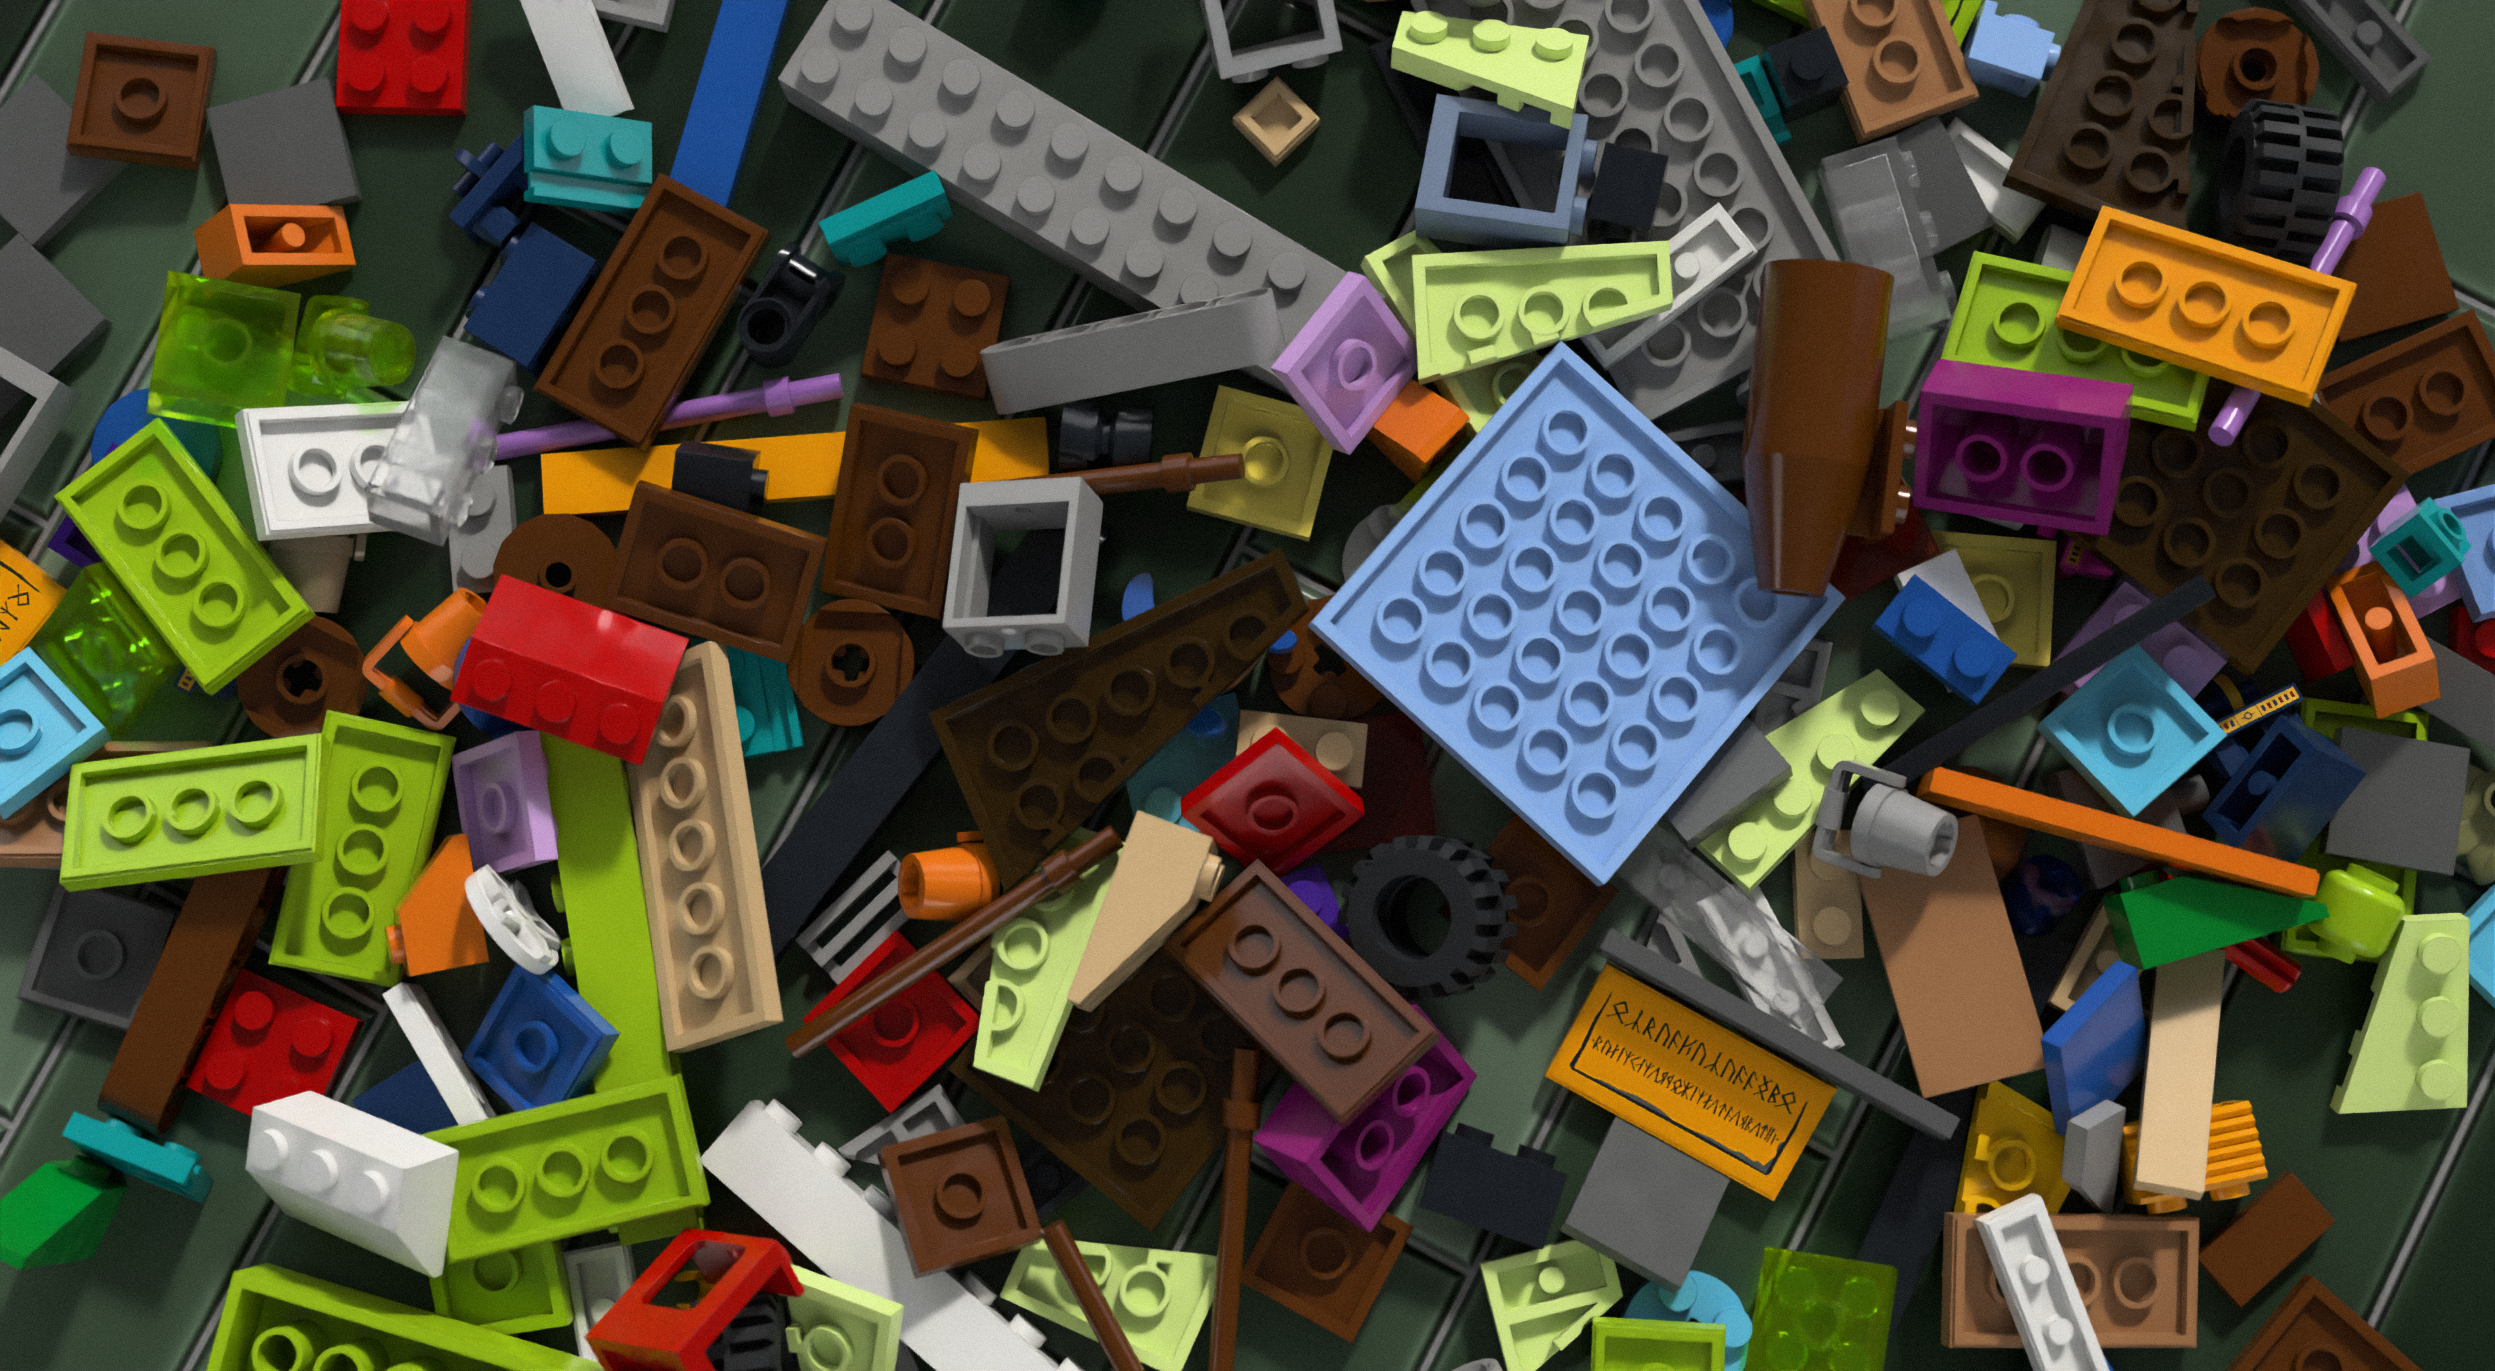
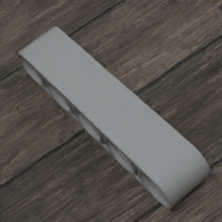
M1259 288L1016 338L989 346L980 351V356L996 413L1011 414L1258 365L1279 358L1287 346L1272 288Z

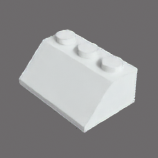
M311 1090L253 1107L245 1169L286 1215L432 1278L443 1275L459 1158L458 1150Z

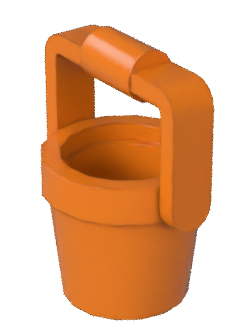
M460 587L421 621L414 622L409 616L405 615L367 654L362 667L364 676L380 689L378 694L405 717H415L430 730L437 731L443 729L461 711L458 703L451 701L440 714L436 713L424 703L425 699L395 674L391 676L377 662L400 639L401 646L420 669L437 683L453 691L455 661L466 641L473 635L488 603L469 589Z
M980 831L957 833V843L960 844L955 847L911 853L903 858L898 874V895L903 912L908 918L961 923L1000 897V877Z

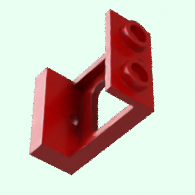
M685 1227L584 1338L604 1371H715L704 1351L757 1291L800 1297L805 1290L791 1266L792 1259L790 1254L777 1240ZM691 1257H693L708 1284H715V1287L697 1306L688 1310L649 1305L654 1297Z

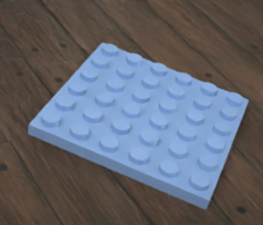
M1559 341L1307 626L1595 885L1601 886L1605 885L1846 597L1830 583L1822 598L1793 597L1759 591L1747 508L1566 344Z

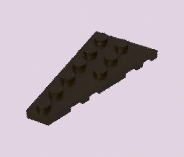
M2084 0L2002 186L2094 223L2097 220L2102 205L2188 231V226H2186L2187 198L2190 194L2191 179L2188 165L2190 137L2193 133L2197 43H2194L2195 18L2199 10V0Z
M1281 548L1090 637L1088 647L1067 648L1062 654L1045 658L928 714L1006 891H1010L1026 879L1042 861L1047 859L1310 611L1285 553Z

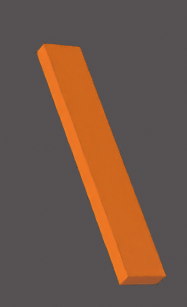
M1941 767L1921 775L1916 794L1917 798L2261 892L2297 899L2314 897L2320 874L2316 873L2317 870Z

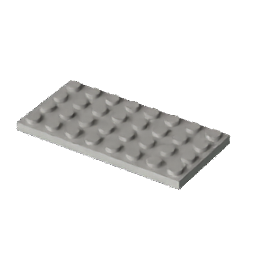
M1408 0L1415 13L1433 11L1445 17L1476 21L1493 19L1502 21L1507 25L1536 29L1560 28L1574 34L1589 35L1587 58L1575 113L1589 115L1587 140L1598 141L1593 178H1580L1578 197L1588 198L1583 235H1570L1569 246L1608 244L1597 238L1599 231L1588 229L1587 216L1605 143L1609 142L1669 156L1668 170L1650 242L1670 240L1719 202L1758 251L1757 256L1607 370L1617 391L1652 423L1739 378L1751 369L1764 264L1782 259L1840 261L1698 0H1500V2L1484 8L1469 6L1462 0ZM1474 85L1468 89L1458 91L1463 98L1497 102L1498 98L1497 93ZM1524 103V106L1534 107V106H1531V105H1529V104ZM1484 139L1520 208L1555 213L1566 151Z

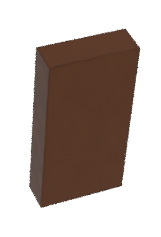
M2284 1171L2199 1248L2198 1266L2234 1306L2242 1307L2336 1221L2293 1172Z

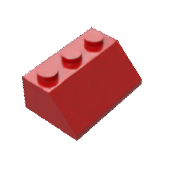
M501 574L471 637L449 700L642 765L648 759L690 639Z

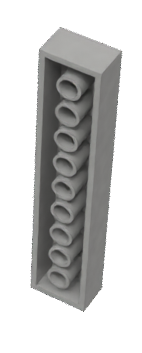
M828 0L778 77L788 102L915 178L935 170L947 197L1141 313L1253 289L1272 288L1286 346L1288 347L1347 274L1346 271L889 0ZM1376 290V291L1378 292V294L1380 295V297H1381V298L1383 299V301H1384V300H1385V295H1384L1383 293L1379 292L1378 290ZM1277 359L1237 369L1295 405H1299L1271 369V366Z

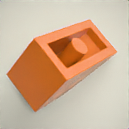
M228 204L193 231L207 291H265L349 270L356 266L343 206Z
M1411 378L1365 437L1417 485L1464 438L1470 417L1462 409L1425 386H1418V382Z
M2376 560L2329 577L2324 584V588L2335 619L2355 660V664L2352 665L2354 672L2377 720L2441 698L2436 658L2402 589Z
M467 833L446 836L393 910L396 925L385 927L386 944L391 965L403 963L404 974L411 977L489 962L483 925L475 914L465 890V880L474 873Z

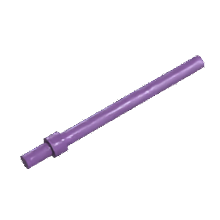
M2375 167L2363 169L2349 194L2338 199L2336 211L2327 236L2305 268L2331 275L2350 241L2361 237L2373 216L2371 206L2386 182V176L2381 170ZM2235 385L2208 431L2210 439L2221 446L2231 445L2259 399L2261 392Z
M839 373L792 382L789 376L763 380V387L676 402L660 431L768 412L770 417L796 413V406L844 398L841 376ZM582 419L467 440L466 452L470 464L476 465L619 438Z

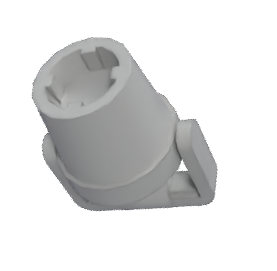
M1843 760L1834 766L1829 785L1824 787L1815 824L1818 826L1812 850L1815 857L1821 861L1871 878L1879 879L1882 872L1881 867L1883 866L1934 877L1946 868L1953 855L1958 837V822L1954 815L1909 795L1908 791L1904 789L1907 777L1859 761ZM1855 773L1880 783L1875 784L1866 793L1858 807L1850 836L1851 852L1853 857H1850L1832 849L1837 831H1840L1850 795L1848 790L1852 775Z

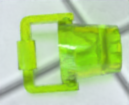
M314 295L306 305L303 320L299 327L287 376V387L289 390L310 398L345 401L346 390L355 391L363 387L397 385L402 383L411 374L415 365L416 346L414 338L409 329L401 323L368 315L370 303L352 297ZM313 373L315 374L318 381H320L324 385L311 384Z

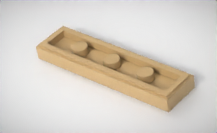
M2215 949L2154 967L2133 1189L2200 1200L2204 1194L2226 952L2224 950Z

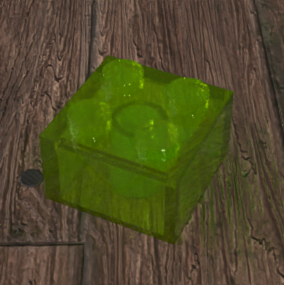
M168 270L146 414L237 429L234 416L242 409L285 407L301 294Z

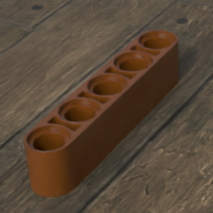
M290 865L196 876L103 1084L97 1103L99 1111L156 1137L163 1136L171 1128L190 1091V1088L185 1087L242 968L246 966Z

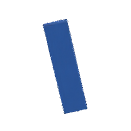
M723 0L670 178L729 210L792 0Z

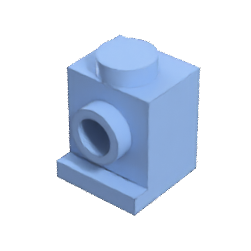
M1985 0L1970 25L1962 50L1971 77L1975 83L2026 98L2040 80L2049 81L2059 59L2061 46L2052 43L2055 33L2040 29L2039 24L2035 20L2018 14H2007L2003 17L1995 15L1998 2Z

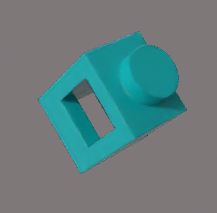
M2428 497L2391 523L2368 550L2405 594L2412 599L2465 561L2463 556L2472 545L2466 540V532L2460 520L2448 509L2439 508ZM2397 544L2401 546V548L2419 567L2417 571L2402 555V553L2396 548Z

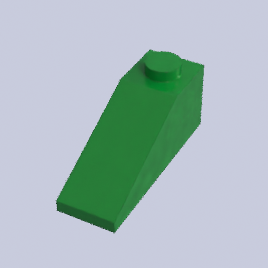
M2157 869L2119 879L2122 892L2101 897L2120 960L2137 967V971L2330 917L2327 906L2323 903L2184 876L2160 881Z
M76 1154L73 1160L46 1162L0 1200V1261L19 1270L92 1259L128 1187L109 1178L112 1172L109 1166L87 1156Z

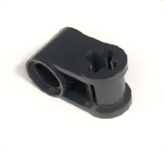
M792 241L787 243L775 256L763 281L741 310L737 319V331L749 357L757 365L765 368H780L789 364L797 356V353L818 322L829 313L836 303L846 282V275L840 271L834 270L830 273L801 255L802 247ZM767 322H777L785 327L783 336L775 343L762 345L754 341L756 330Z

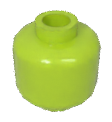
M2349 863L2346 871L2337 869L2327 872L2312 901L2326 904L2330 917L2306 923L2312 932L2320 936L2316 948L2348 964L2354 963L2357 954L2370 958L2382 956L2386 952L2405 914V904L2395 894L2399 884L2354 863Z

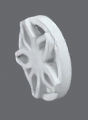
M488 864L467 877L465 880V890L475 914L495 942L516 963L537 975L546 973L558 963L557 950L561 947V938L535 911L528 889L519 880L510 883L500 874L496 873Z

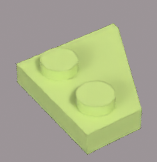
M1574 1238L1545 1245L1543 1250L1533 1248L1479 1262L1506 1371H1536L1558 1350L1562 1351L1581 1334V1330L1593 1320V1316L1600 1317L1623 1297L1614 1260Z

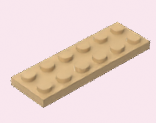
M707 641L685 651L647 761L642 765L626 761L667 1052L686 1053L783 1022L727 647L722 643Z

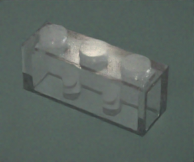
M1896 136L1821 159L1817 173L1845 262L1874 267L1894 276L1887 344L1945 327L1952 318L1949 309L1957 307V297L1948 271L1938 272L1931 249L1939 246L1938 235L1929 210L1922 212L1918 210L1912 189L1920 187V179L1911 151L1900 152Z
M443 335L364 489L370 522L441 547L452 526L459 528L463 526L473 502V491L470 490L478 473L486 476L490 472L499 447V440L495 438L504 422L512 424L515 421L522 405L524 390L517 387L516 360Z

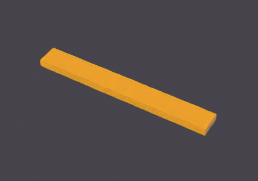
M1046 417L954 423L979 429L970 483L1050 474ZM846 432L701 443L761 451L759 469L769 470L766 504L835 499ZM681 444L650 446L647 453L636 447L541 454L544 514L568 513L579 518L628 514L634 490L639 480L669 489L672 488L675 451Z

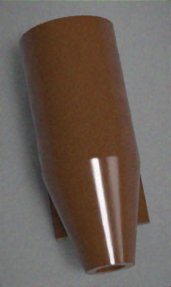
M1782 259L1768 262L1763 266L1741 450V465L1759 591L1784 596L1822 598L1847 536L1860 537L1859 544L1873 545L1893 534L1895 524L1903 525L1905 522L1909 504V486L1900 485L1902 460H1911L1917 436V422L1907 420L1909 402L1896 400L1887 408H1879L1894 276L1881 269L1856 263L1823 259Z

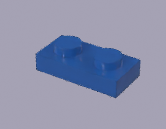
M1916 574L1907 581L1871 626L1872 629L1971 707L1979 704L2017 656L2014 651Z

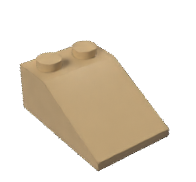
M1137 810L1067 996L1068 1001L1077 1008L1091 1013L1197 913L1201 899L1212 903L1225 866L1221 865L1222 858L1217 857L1218 850L1213 837Z

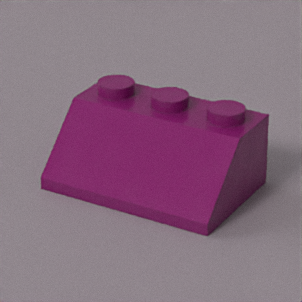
M1938 359L1920 391L1912 507L2107 536L2128 444L2134 385Z
M1406 999L1404 1000L1438 1031L1440 1040L1343 1130L1294 1081L1253 1139L1286 1176L1356 1226L1369 1233L1373 1230L1477 1077L1476 1073L1418 1004Z

